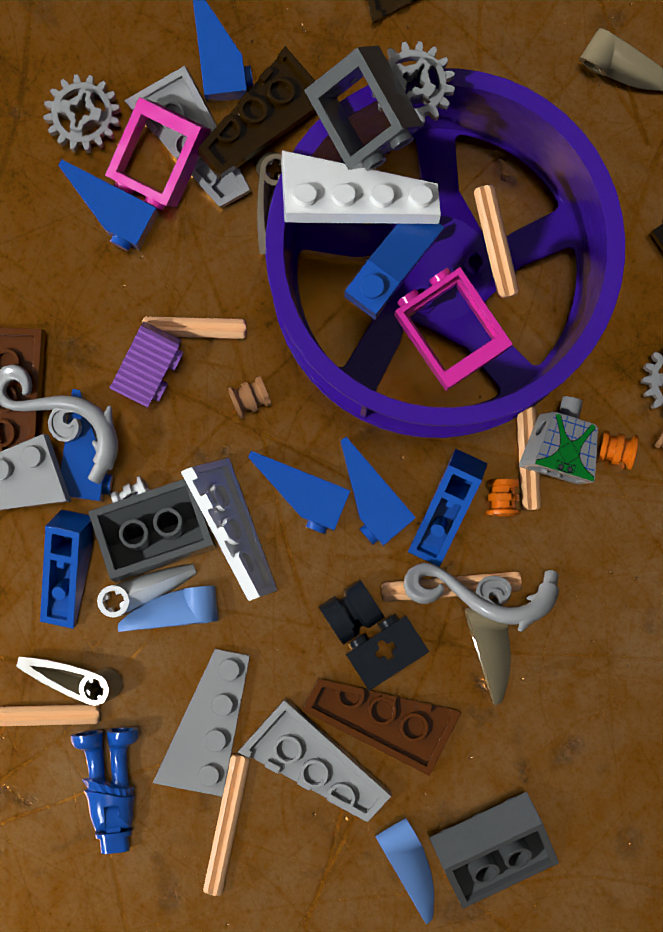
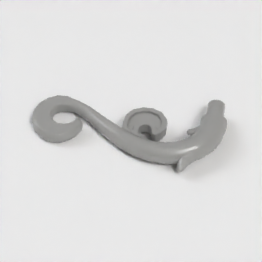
M7 365L0 369V405L2 407L23 412L52 410L48 419V429L54 438L63 442H72L78 439L82 432L80 419L74 418L71 423L67 422L69 413L79 414L89 421L96 432L97 441H92V445L96 450L92 460L95 464L88 479L101 484L107 470H112L118 454V438L112 419V407L107 406L105 412H103L98 406L88 400L66 395L14 401L6 392L9 383L13 380L18 381L23 389L22 394L27 396L32 392L31 377L22 366Z
M422 563L415 565L408 570L404 578L406 594L417 603L428 604L436 601L443 595L444 587L442 584H439L434 589H425L420 584L421 578L425 576L437 577L472 610L498 623L519 624V632H523L530 624L546 616L555 606L560 591L557 586L559 574L556 571L547 570L544 574L543 583L538 587V592L527 597V600L531 602L519 607H503L502 605L510 600L512 587L508 580L500 576L484 577L479 581L475 593L450 573L433 564ZM491 596L496 597L498 599V605L492 602L489 598Z

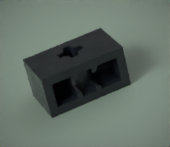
M395 613L378 624L381 631L370 638L365 632L348 643L351 650L346 653V656L369 691L429 652L406 615L398 618ZM381 640H384L386 644L392 641L395 644V647L391 649L393 656L389 659L384 655L377 657L375 654L379 650L377 643Z

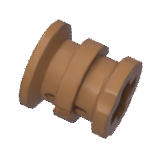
M261 376L255 377V382L248 384L247 381L241 383L242 387L236 390L232 386L228 387V392L241 420L244 419L245 412L252 410L253 413L258 411V407L265 404L267 407L272 405Z

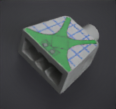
M563 396L559 413L549 412L538 416L521 457L519 467L577 485L594 483L598 428L596 424L580 420L583 405L581 399Z

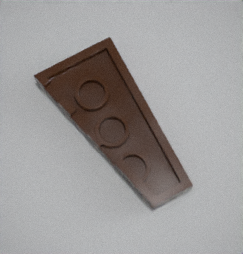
M0 327V369L7 365L22 366L28 371L32 380V392L27 396L22 394L23 389L18 381L13 380L9 383L6 392L14 401L42 398L46 330ZM0 405V452L39 436L41 410L13 411Z
M318 678L302 711L430 776L462 713L450 708L373 690L369 691L368 689Z

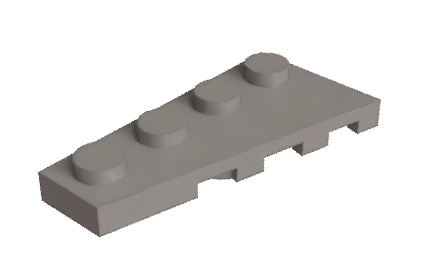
M185 66L124 100L134 110L139 97L150 99L212 129L210 134L217 127L212 113L188 68ZM148 118L145 125L162 141L172 155L178 159L187 136ZM199 157L191 176L219 207L223 208L252 192L240 166L219 180L202 158Z
M39 435L0 452V511L72 502L49 435Z
M221 649L214 650L153 783L223 797L250 655Z
M287 698L284 699L238 751V753L245 757H251L264 764L271 771L277 774L281 773L296 781L297 785L307 790L311 789L327 798V801L366 822L392 796L390 790Z

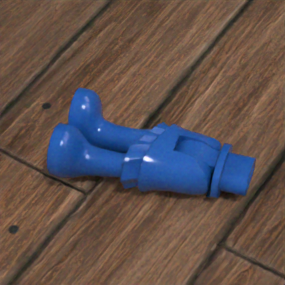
M119 727L106 730L111 760V782L106 781L103 730H90L71 735L72 745L76 749L83 750L86 756L89 778L82 779L87 787L83 791L87 797L90 818L96 831L95 838L100 839L101 854L121 853L130 850L128 836L132 835L131 826L135 795L133 794L134 787L129 786L127 751L129 745L135 743L139 737L137 727Z

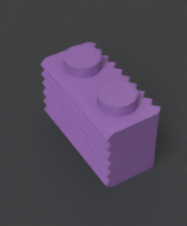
M143 321L110 389L146 407L149 406L152 399L159 402L168 384L162 380L167 369L175 371L184 353L178 349L181 340Z

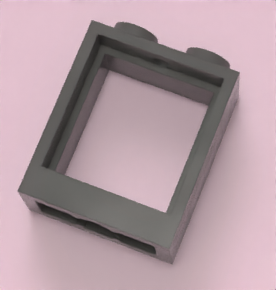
M379 45L357 47L304 90L348 170L365 168L366 171L377 168L386 161L385 154L392 149L394 151L399 150L411 143L414 139L412 134L424 126ZM362 77H365L391 124L389 128L365 146H363L337 97Z

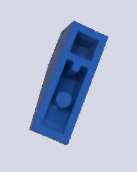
M193 0L206 103L241 99L247 92V87H253L251 65L244 66L241 52L206 0Z
M61 159L58 166L108 235L112 236L110 242L126 251H129L130 247L140 251L159 215L156 207Z
M397 224L347 287L345 298L376 320L444 227L441 224Z
M72 389L71 396L86 400L82 391ZM69 413L68 423H71L74 418L80 419L82 423V432L79 438L72 442L64 443L61 472L70 498L104 502V495H110L112 490L113 474H108L107 470L101 484L88 479L95 464L92 460L96 450L92 445V441H97L96 432L89 421L83 416Z
M345 437L340 443L359 519L364 524L359 530L372 545L379 541L384 546L416 517L351 441Z
M455 449L408 553L440 567L480 486L488 463Z
M250 451L248 458L300 517L308 520L305 527L324 535L327 529L335 531L350 490Z
M61 509L45 526L40 622L74 629L76 626L93 549L94 528L89 515Z

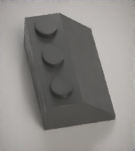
M185 479L88 511L110 580L115 583L217 549L210 527Z
M527 792L517 797L509 798L498 806L485 812L477 813L472 818L453 827L446 828L430 837L435 852L462 908L468 907L559 864L545 827Z

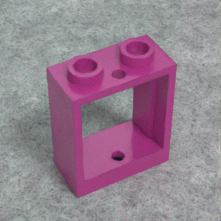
M139 97L105 176L115 180V187L133 195L134 191L145 195L144 202L163 210L165 206L177 207L200 157L198 155V148L209 136L212 129L157 102ZM148 118L187 136L164 191L158 190L124 173Z
M461 267L453 272L446 268L429 280L432 286L421 294L416 289L406 294L397 301L400 308L395 310L394 314L445 391H448L497 358L513 345ZM456 286L492 340L446 370L410 316Z

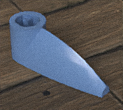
M215 586L185 588L154 598L136 608L118 623V632L217 622L219 620Z
M405 818L375 837L425 924H428L433 919L434 914L433 879L423 847Z

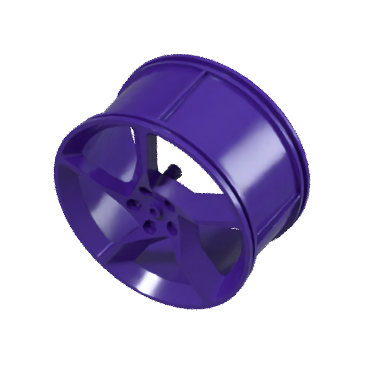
M459 68L444 69V71H454V79L446 83L455 87L453 96H444L450 102L448 109L444 110L438 107L439 118L436 121L431 119L429 115L425 116L424 126L412 134L415 142L420 180L438 183L441 212L439 224L444 229L376 320L372 318L370 326L343 367H337L327 357L308 325L298 288L299 253H306L349 261L367 262L397 224L373 223L367 225L363 223L285 222L281 173L270 204L266 227L265 256L273 303L285 341L298 365L310 381L327 398L354 417L383 430L420 438H450L487 431L518 417L520 412L530 406H535L551 391L561 385L580 367L605 331L616 306L625 264V232L618 195L608 169L583 131L559 108L527 87L485 72ZM431 70L429 74L430 82L439 90L437 76ZM421 73L417 79L414 78L412 82H407L406 95L409 90L412 91L414 87H419ZM369 85L339 102L363 146L391 126L384 111L380 112L378 110L379 102L376 98L372 97V90ZM423 103L412 104L414 108L426 106ZM320 119L309 129L292 152L344 163ZM459 135H467L492 143L519 158L543 180L558 201V208L555 211L510 233L506 237L515 272L521 266L565 248L573 249L576 255L577 268L574 300L569 318L560 338L540 365H532L512 345L510 349L483 366L485 371L500 387L498 396L475 405L454 408L409 404L376 392L405 332L394 316L395 310L400 308L397 301L415 289L421 294L432 285L429 280L446 268L453 272L461 267L484 302L496 291L483 232L459 192L455 140ZM456 286L410 316L413 321L467 348L470 353H473L492 340Z

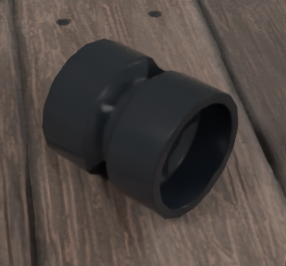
M361 580L346 588L342 598L334 596L318 606L343 645L360 634V627L370 628L385 618Z

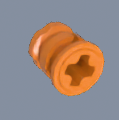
M603 430L597 452V461L603 462L604 459L611 460L610 463L613 465H619V462L625 463L626 468L631 470L638 450L639 436L634 435L631 439H627L625 434L617 433V436L610 435L609 431Z
M488 480V486L491 487V494H488V502H491V509L486 511V515L496 517L521 515V511L516 509V502H519V494H516L519 480Z

